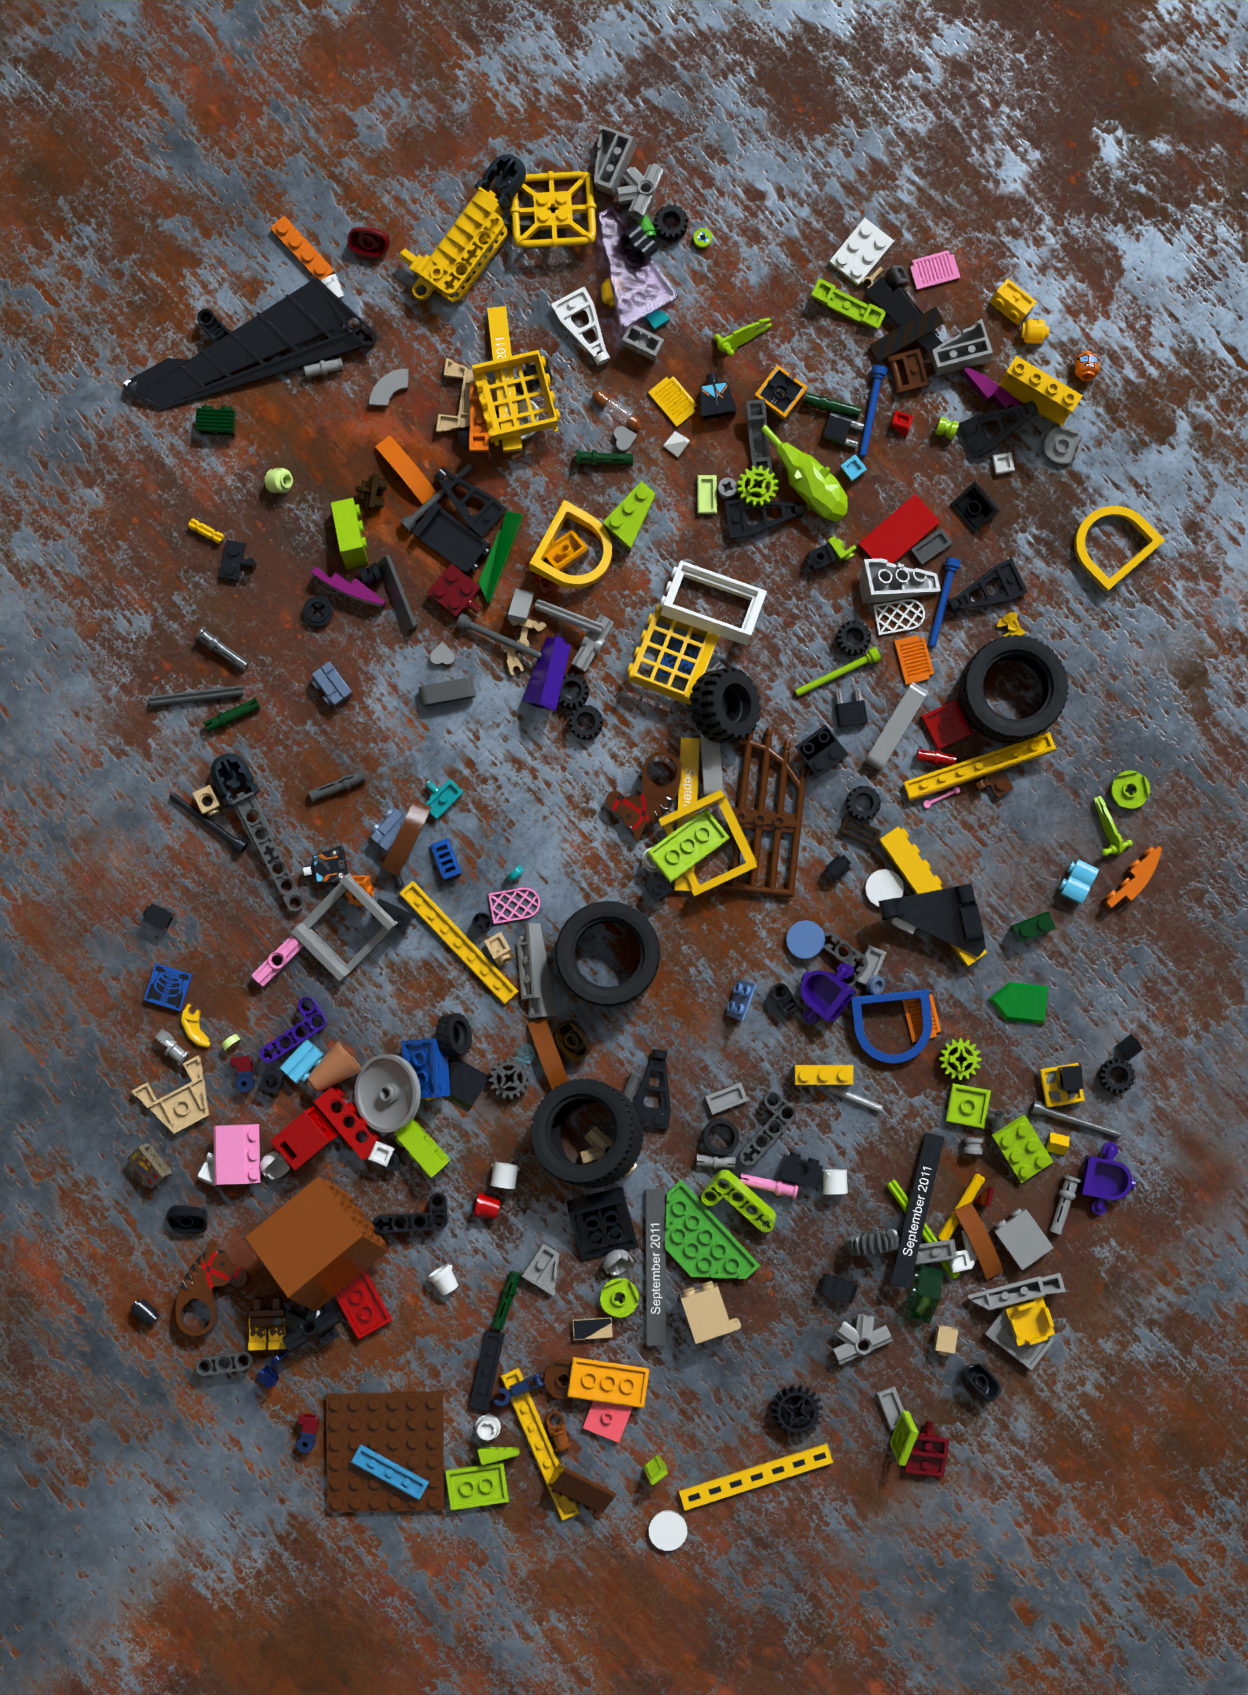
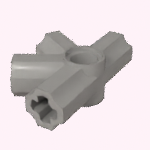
M657 164L649 165L644 176L635 167L628 168L622 175L623 181L628 186L617 187L619 205L632 203L628 214L633 219H644L650 204L655 199V192L664 174V169Z
M857 1314L856 1329L843 1320L834 1335L845 1342L833 1348L839 1365L892 1342V1336L887 1326L884 1325L873 1330L874 1316ZM861 1340H866L867 1347L860 1350L858 1343Z

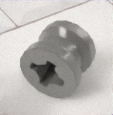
M732 478L722 479L718 485L720 497L731 499L735 496L737 491L735 480Z
M964 1137L965 1148L963 1153H983L981 1149L983 1138Z

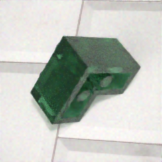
M921 1264L919 1271L914 1272L912 1282L915 1283V1286L912 1287L911 1298L907 1299L905 1309H908L907 1318L930 1324L940 1302L944 1270Z

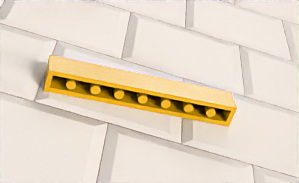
M898 826L878 840L915 894L942 889L941 885L943 884L937 875H932L930 864L926 860H922L918 855L921 853L915 844L911 845L908 840L909 835L904 828L900 829ZM951 944L965 966L971 965L987 953L984 950L977 957Z

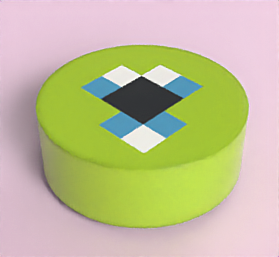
M706 228L696 230L693 236L694 244L702 249L709 247L712 242L711 232Z

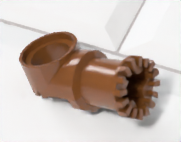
M557 1410L549 1412L546 1417V1423L550 1436H553L556 1445L555 1451L560 1452L563 1449L565 1450V1448H571L572 1444L569 1443L567 1438V1428L562 1413ZM558 1415L561 1419L560 1423L552 1425L549 1421L550 1417Z

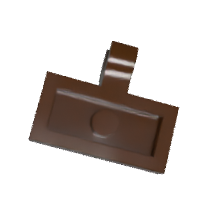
M1004 770L985 775V779L973 785L976 791L989 785L996 798L1014 789Z

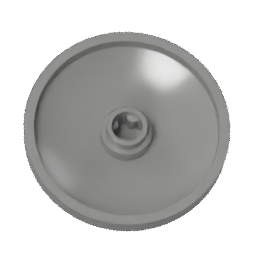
M382 1054L369 1059L362 1066V1071L358 1073L355 1083V1102L358 1112L366 1120L367 1125L374 1130L380 1132L399 1131L410 1124L420 1105L421 1090L417 1074L404 1058L397 1055Z

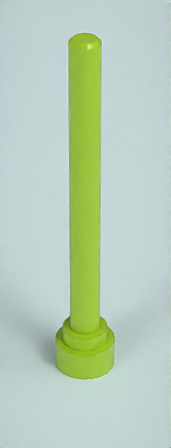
M873 647L868 650L866 656L796 689L795 693L799 697L869 662L870 664L873 662L875 664L882 660L877 648Z

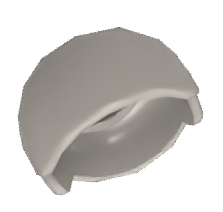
M616 1249L609 1252L603 1259V1268L607 1274L610 1273L612 1276H616L628 1270L634 1261L627 1251Z

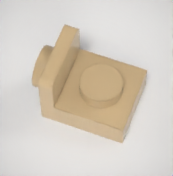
M501 932L484 941L498 966L508 964L515 958Z

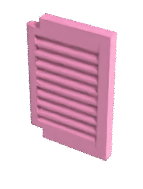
M948 250L912 260L913 266H910L916 290L960 279L954 254L950 255Z

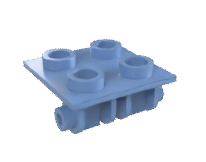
M738 980L733 989V997L727 1005V1016L744 1021L757 984Z

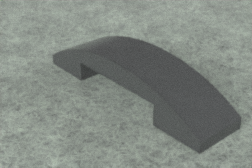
M765 399L746 401L752 466H755L757 470L761 465L763 471L769 468V474H772L769 440L760 430L764 425H767Z

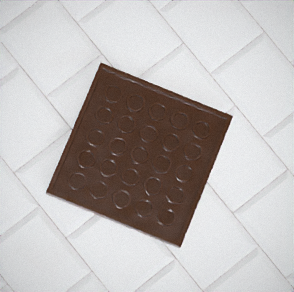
M443 1391L326 1394L327 1513L445 1510ZM362 1444L429 1481L420 1500L351 1463L359 1446Z

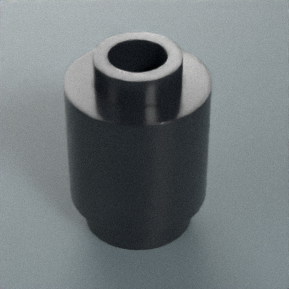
M837 855L825 866L826 869L823 873L834 883L851 869L849 866L851 862L845 855L841 857Z
M144 1298L141 1301L137 1299L131 1306L133 1310L131 1314L142 1324H147L149 1327L160 1316L157 1313L158 1310Z

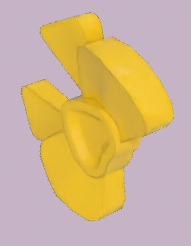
M1016 612L1008 613L1003 619H999L997 627L1008 625L1010 630L1004 636H1021L1025 634V631L1020 628L1017 621L1018 614Z

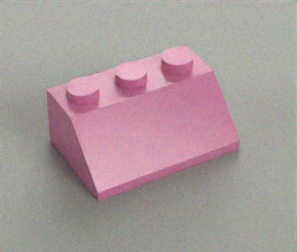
M259 1124L213 1126L214 1184L260 1183Z

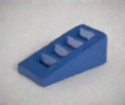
M449 838L431 844L443 880L462 874ZM447 844L448 848L437 852L436 848ZM450 852L449 856L440 859L439 855ZM449 859L453 860V862L449 864H446L444 866L442 865V862L447 861ZM455 866L454 870L445 873L444 869Z

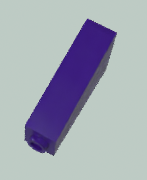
M556 635L554 638L546 637L541 650L542 657L537 660L522 701L537 708L556 710L571 645L565 643L564 638Z

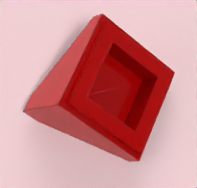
M895 410L891 426L902 436L907 437L913 416Z

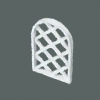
M903 599L873 605L878 635L910 631L918 628L925 618L923 606L914 599ZM904 602H912V603H911L910 606H909V605H907V604L904 603ZM900 603V604L897 606V608H895L894 606L891 605V604ZM914 603L920 606L918 611L911 608ZM902 604L908 608L905 613L898 610ZM887 605L884 610L879 608L880 606ZM888 607L895 610L891 616L885 612ZM876 609L881 612L879 617L877 616ZM909 610L916 613L912 619L906 615ZM896 612L902 615L899 621L893 618ZM883 614L889 617L886 624L880 620ZM917 615L922 618L919 624L914 621ZM904 617L910 621L907 627L901 623ZM890 620L897 623L894 629L888 626ZM879 623H881L882 625H884V627L881 629V631H880ZM911 623H914L916 625L914 627L909 628ZM898 625H900V626H902V627L904 628V629L896 630V628L898 627ZM886 627L891 630V631L883 632V630H884Z

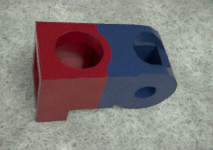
M252 1055L230 1058L231 1066L236 1065L237 1089L241 1092H248L253 1089L255 1079Z
M306 1413L299 1415L298 1424H302L303 1427L301 1436L297 1441V1449L301 1453H308L313 1449L316 1443L320 1416Z

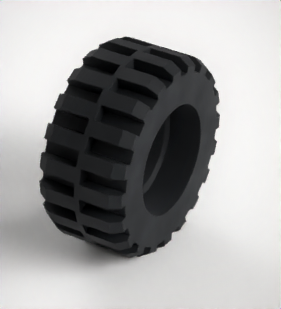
M728 667L705 672L696 680L692 687L693 693L690 694L689 699L691 700L689 708L692 710V721H695L697 730L701 731V734L712 742L725 743L742 740L751 735L752 731L757 727L756 723L760 720L759 712L761 711V705H759V700L761 699L760 695L757 694L758 689L755 684L753 685V680L746 676L747 674L742 670ZM723 694L728 702V717L722 705Z

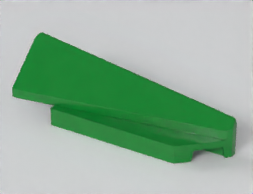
M506 511L502 530L499 529L478 581L489 605H491L517 540V535L524 520L522 514Z

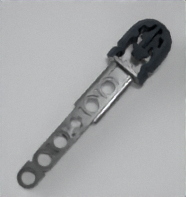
M227 753L220 755L213 761L210 775L219 796L223 797L222 802L225 808L234 807L253 847L258 848L279 892L284 895L282 898L287 908L292 912L301 910L304 905L303 898L299 890H296V884L273 840L276 837L255 797L260 792L257 784L253 783L254 777L247 763L237 754ZM235 764H237L239 767L238 773L244 776L246 786L251 790V793L245 794L243 791L237 794L238 798L231 801L230 793L226 791L223 785L224 778L219 777L218 772L222 776L227 777L226 785L235 789L241 786V776H237L235 773L237 770ZM249 812L257 814L258 819L256 822H248L246 816ZM258 829H263L266 832V837L263 840L255 837V832ZM266 847L274 848L275 851L272 854L274 858L278 856L280 860H275L269 864L268 861L271 858L269 855L264 854ZM279 863L283 866L281 874H275L272 871L274 864ZM283 881L291 882L292 888L290 891H283L281 889ZM294 897L298 898L301 902L300 907L296 909L292 908L289 904L290 900Z

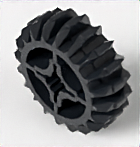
M791 1384V1391L785 1386V1394L781 1391L777 1392L781 1397L780 1399L773 1397V1401L777 1405L771 1404V1409L776 1411L770 1414L771 1417H777L773 1420V1423H780L777 1427L779 1431L785 1428L784 1435H787L790 1430L792 1438L795 1437V1432H798L799 1438H802V1431H805L808 1436L810 1435L808 1428H811L813 1431L816 1430L813 1423L820 1425L821 1422L816 1417H823L821 1412H817L822 1410L823 1406L816 1405L821 1400L819 1397L813 1399L816 1396L815 1391L808 1394L810 1387L807 1386L802 1391V1384H799L798 1390L795 1389L794 1384ZM792 1396H801L795 1403L786 1402ZM806 1398L812 1404V1415L804 1410ZM798 1406L802 1413L794 1415L792 1409ZM781 1407L790 1412L787 1423L781 1417ZM798 1419L808 1420L803 1425L793 1426Z

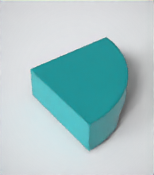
M652 310L644 313L645 318L654 331L670 321L669 316L661 311Z

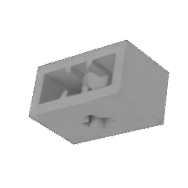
M630 323L622 338V346L656 362L664 346V339Z

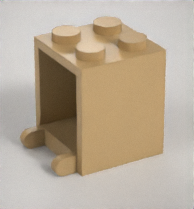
M708 1281L701 1284V1288L694 1290V1287L683 1290V1294H680L695 1344L733 1332L741 1327L738 1318L729 1320L717 1282Z

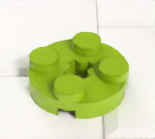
M1133 770L1124 771L1113 779L1110 789L1111 796L1119 807L1135 809L1142 806L1149 797L1150 784L1147 778ZM1129 784L1131 787H1135V791L1132 792L1133 795H1129L1125 791Z
M626 1278L611 1279L601 1290V1306L606 1313L612 1316L626 1317L633 1313L638 1305V1290ZM618 1292L625 1295L622 1303L614 1300Z

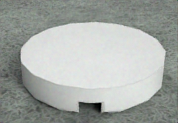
M887 869L878 870L871 874L865 885L867 898L878 907V901L902 897L904 891L903 881L899 875Z
M665 1510L653 1517L649 1524V1537L657 1548L664 1551L675 1550L685 1542L687 1524L681 1515L671 1510Z

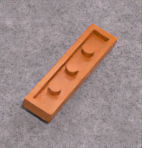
M285 216L270 227L271 231L315 278L317 277L319 280H322L335 273L334 269Z

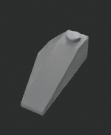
M882 558L864 559L862 562L859 587L863 604L881 603L941 592L936 573L918 568L904 567V564L887 562L888 560Z

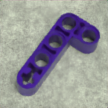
M303 997L298 1002V1009L304 1017L303 1021L261 1048L260 1058L264 1062L276 1061L327 1026L328 1019L314 998ZM306 1000L312 1002V1008L309 1011L303 1008V1003ZM320 1016L323 1020V1024L320 1027H316L313 1023L314 1018ZM300 1027H304L307 1031L306 1036L303 1038L297 1034ZM285 1037L290 1040V1046L286 1049L281 1045V1041ZM277 1046L281 1053L279 1051L272 1053V1058L266 1057L267 1049L273 1050Z

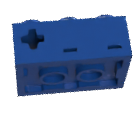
M436 1038L401 1041L402 1058L413 1067L417 1074L421 1098L430 1101L436 1097L451 1096L448 1057L441 1052Z

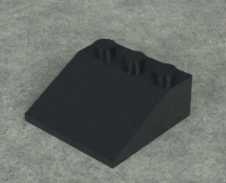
M623 1186L567 1201L568 1213L582 1261L607 1255L616 1249L626 1250L638 1247Z

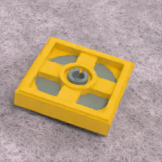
M1078 1063L1039 1069L1046 1108L1085 1101L1083 1089H1078L1079 1093L1067 1094V1090H1061L1059 1067L1075 1066Z

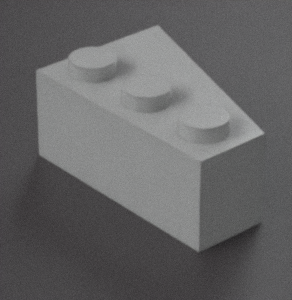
M599 125L594 183L598 191L615 197L617 187L621 184L622 175L628 168L637 144L633 136Z
M980 319L975 325L966 328L956 337L950 338L932 350L931 362L936 376L991 362L993 351L983 320Z

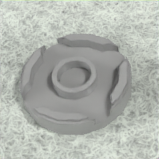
M1059 426L1047 433L1043 448L1049 460L1057 464H1066L1078 457L1081 452L1082 441L1076 430L1068 426Z

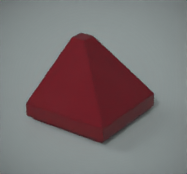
M988 1186L975 1199V1203L988 1207L991 1206L994 1188Z

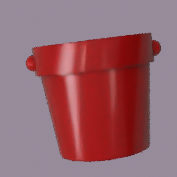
M478 1192L472 1217L496 1219L500 1200Z

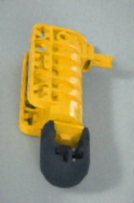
M503 154L490 164L482 176L483 179L479 180L475 185L477 193L430 256L426 254L423 257L419 254L416 257L407 249L400 252L399 258L410 266L411 272L419 277L412 288L413 294L417 299L426 300L435 290L449 301L457 303L462 300L507 239L508 230L501 216L503 214L502 210L506 209L509 205V200L515 197L525 181L526 169L520 159L510 154ZM494 178L496 180L494 185L502 190L504 187H507L501 193L499 199L495 198L497 195L491 190L489 192L485 191L490 187V183ZM493 245L492 251L488 252V250ZM471 276L470 281L465 283L468 277ZM420 286H424L427 289L426 293L422 296L416 293L417 288ZM458 292V297L453 296V298H451L452 295Z

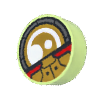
M234 1034L222 1043V1048L225 1052H228L241 1042V1039L237 1034Z

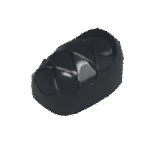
M173 1205L166 1214L167 1223L173 1230V1233L195 1234L207 1230L208 1214L207 1210L190 1205Z
M981 1363L965 1366L959 1375L963 1386L976 1396L978 1400L986 1404L994 1401L1001 1392L999 1382Z

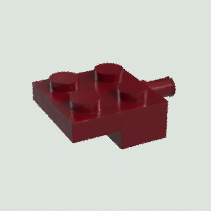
M452 563L427 592L428 595L441 604L455 618H458L466 608H470L476 614L479 613L478 610H481V607L473 602L474 598L481 591V587Z
M927 1420L925 1432L918 1434L906 1463L905 1473L944 1477L949 1438L933 1433L934 1421Z

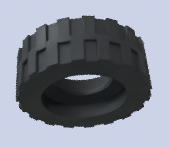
M461 1013L441 1016L436 1024V1041L441 1052L447 1057L466 1055L469 1049H471V1026Z

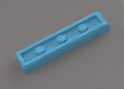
M362 1444L351 1461L354 1465L420 1500L429 1483L424 1478Z

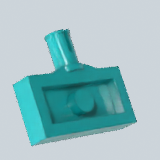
M451 779L438 788L431 780L428 783L433 788L427 783L425 784V787L432 793L430 799L425 804L431 807L430 813L437 820L464 793Z

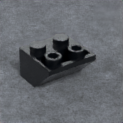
M826 724L795 746L804 764L815 779H818L848 756L846 750Z

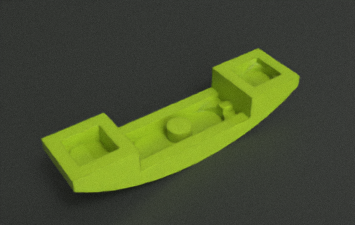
M818 278L811 293L814 299L849 319L879 329L886 314L884 310L870 303L866 304L836 289L835 285Z

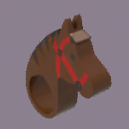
M668 751L655 752L645 760L643 765L641 795L625 796L619 790L608 793L606 797L607 806L623 818L626 825L625 829L634 832L636 842L640 840L644 831L651 828L659 821L658 819L663 817L676 799L682 782V765L676 755ZM664 755L675 762L677 775L672 783L660 785L659 787L649 777L648 766L653 758Z
M214 1239L209 1240L207 1251L201 1254L190 1267L181 1283L176 1298L175 1312L177 1324L184 1333L191 1336L207 1334L216 1326L218 1306L215 1289L217 1286L231 1284L234 1287H244L250 1281L248 1270L232 1263L226 1251L217 1248ZM193 1299L194 1301L204 1302L211 1311L210 1323L202 1331L190 1329L184 1321V1311Z

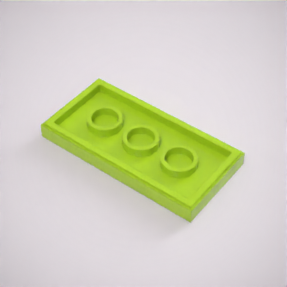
M705 808L647 851L646 854L670 884L729 840L730 837L709 810Z

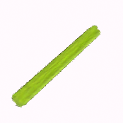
M892 1180L887 1184V1187L906 1213L909 1199L896 1180ZM925 1223L922 1233L925 1242L938 1241ZM949 1260L940 1261L951 1279H955L960 1275V1272L951 1273Z

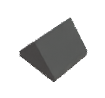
M893 265L887 271L894 289L909 283L908 276L902 265Z

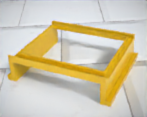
M722 790L658 819L669 836L674 832L671 824L718 802L746 861L745 864L703 884H699L692 867L688 869L685 873L693 888L691 891L694 896L757 867V861Z

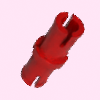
M918 748L916 761L930 762L933 765L943 764L952 766L955 765L956 755L942 753L939 750L928 751Z

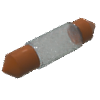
M601 390L592 393L593 401L602 407L605 412L629 429L641 430L640 420L618 401L609 397Z

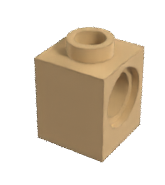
M208 785L193 792L202 814L212 816L219 812L222 804L213 786ZM212 797V805L206 807L204 805L205 798Z
M937 1325L933 1348L938 1351L937 1354L949 1356V1353L955 1354L958 1329Z

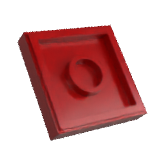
M956 700L921 716L937 750L972 735Z

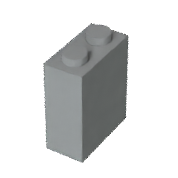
M1017 1208L1010 1214L1011 1217L1006 1221L1002 1219L994 1225L996 1228L992 1231L1019 1269L1024 1270L1054 1247L1027 1209Z

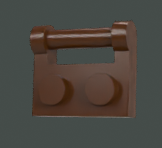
M920 348L886 358L887 364H890L896 386L894 389L896 395L929 386ZM898 361L903 363L908 381L907 385L902 383L897 365Z

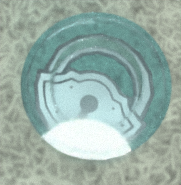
M524 1043L519 1046L517 1056L523 1062H531L536 1057V1049L532 1044Z

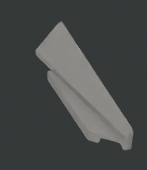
M539 923L526 924V933L524 936H520L517 941L521 998L529 999V1018L557 1016L558 1012L541 925Z
M1058 1273L1042 1278L1039 1276L968 1295V1298L986 1310L993 1311L1047 1297L1046 1295L1065 1293L1066 1291L1061 1274Z

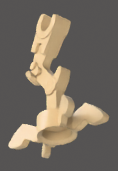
M509 619L513 626H522L521 636L517 642L528 647L527 635L529 628H535L539 632L546 627V624L543 622L538 624L536 621L527 619L526 623ZM507 646L504 652H507V664L510 674L512 676L515 675L513 669L516 666L520 668L521 672H524V667L515 654L516 649Z

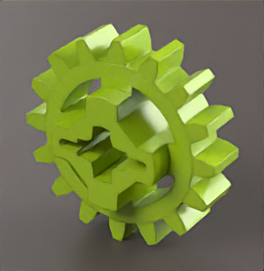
M761 465L757 470L755 466H752V471L746 468L745 475L740 474L739 477L742 481H737V486L740 487L737 489V493H742L740 499L746 498V505L752 502L754 508L757 503L761 507H763L764 502L770 504V498L775 499L776 497L773 492H778V487L775 486L778 484V480H773L775 474H769V468L763 471ZM748 480L750 486L745 489V483ZM770 483V491L767 493L765 487ZM754 484L757 486L761 485V489L758 487L754 488Z
M962 1038L958 1039V1043L952 1039V1045L945 1043L944 1045L947 1049L940 1050L944 1054L943 1057H939V1060L944 1062L940 1067H946L944 1073H951L952 1079L956 1075L958 1080H962L963 1075L966 1079H969V1073L975 1075L974 1068H980L977 1064V1061L982 1060V1058L977 1057L980 1050L975 1051L976 1044L970 1046V1040L968 1039L964 1043ZM956 1047V1051L952 1055H948ZM964 1047L970 1050L972 1056H969L965 1052ZM961 1053V1057H964L965 1060L961 1061V1064L959 1065V1061H956V1057H959ZM948 1062H952L955 1065L956 1071L949 1066ZM968 1063H972L970 1068L964 1071L965 1066Z

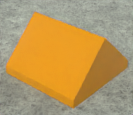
M570 530L553 542L545 558L552 567L563 572L587 556L589 549L577 534Z

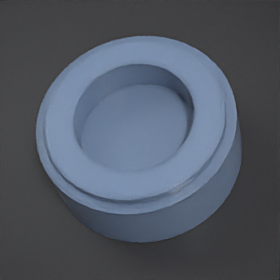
M877 975L871 976L866 984L867 991L873 995L881 994L885 987L884 979Z

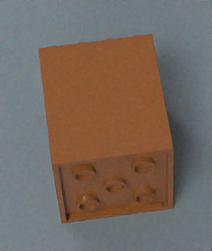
M320 1176L245 1237L286 1296L315 1312L388 1252L385 1248L386 1242L384 1239L373 1232L375 1227L369 1220L366 1221L363 1218L365 1214L361 1208L352 1203L354 1201L353 1197L335 1183L332 1184L329 1179L324 1180Z

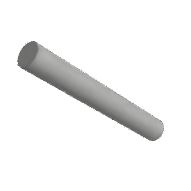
M828 1085L826 1090L881 1113L882 1105L833 1085Z

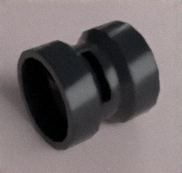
M376 562L372 563L370 567L359 569L365 586L371 585L374 581L379 582L383 580Z
M481 912L473 917L472 924L477 931L487 932L492 927V919L488 914Z

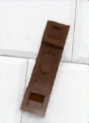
M416 799L413 800L380 867L381 869L396 876L399 875L431 810L430 806Z

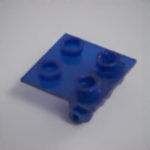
M281 1351L271 1361L273 1364L271 1367L266 1365L256 1375L258 1379L254 1383L256 1384L260 1381L266 1388L273 1387L278 1381L279 1376L272 1368L289 1351L285 1354Z

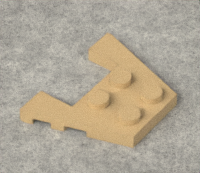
M446 358L444 377L463 379L458 416L438 414L436 428L438 433L470 427V382H475L472 370ZM487 377L489 385L496 384L495 380ZM496 388L491 389L493 402L498 401Z
M200 1055L183 1063L192 1082L157 1100L149 1083H145L132 1090V1093L174 1134L210 1115Z

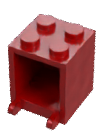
M314 1105L300 1114L270 1141L273 1144L274 1150L281 1153L285 1158L286 1164L290 1168L297 1170L325 1148L340 1133L321 1110Z

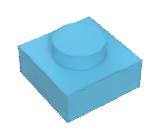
M856 454L840 466L851 482L867 471V468Z

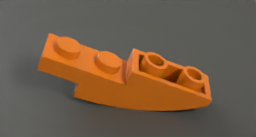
M1151 846L1143 853L1145 857L1140 861L1136 859L1129 865L1131 869L1127 873L1131 876V879L1127 877L1120 883L1121 888L1117 891L1113 889L1105 896L1107 900L1103 903L1107 908H1112L1123 897L1127 902L1132 901L1142 891L1157 867L1162 850L1160 846L1155 848Z

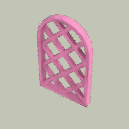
M518 888L488 894L493 924L532 917L538 912L540 907L538 894L530 888ZM519 890H527V892L524 895ZM515 891L512 897L506 894ZM530 891L535 894L533 900L527 897ZM517 892L523 896L520 902L514 899ZM501 894L499 899H497L493 895ZM504 895L510 898L507 904L500 901ZM491 897L496 900L494 906H492ZM525 898L530 901L527 908L521 904ZM511 901L517 903L514 910L508 907ZM498 903L504 906L501 912L495 909ZM532 904L537 906L534 913L529 910ZM519 906L525 909L522 915L516 912ZM506 908L512 911L509 917L502 914ZM493 910L499 914L496 919ZM527 911L531 913V915L523 917ZM513 914L519 916V918L510 919ZM500 916H502V917H504L505 919H507V920L497 921V920L500 918Z

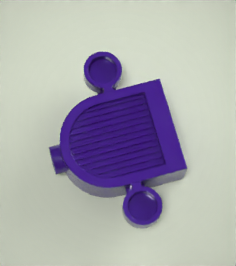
M848 963L840 964L837 967L836 974L829 971L816 970L811 973L807 971L802 976L801 996L810 1007V1009L805 1010L803 1013L805 1023L816 1024L820 1016L827 1022H835L856 993L852 987L843 981V978L848 979L852 977L854 973L852 965Z
M1106 1142L1102 1146L1101 1150L1105 1159L1086 1155L1079 1193L1097 1197L1090 1204L1091 1211L1097 1215H1102L1106 1212L1107 1205L1105 1199H1121L1130 1190L1133 1191L1135 1187V1179H1132L1129 1169L1124 1164L1113 1161V1158L1118 1154V1147L1112 1142Z

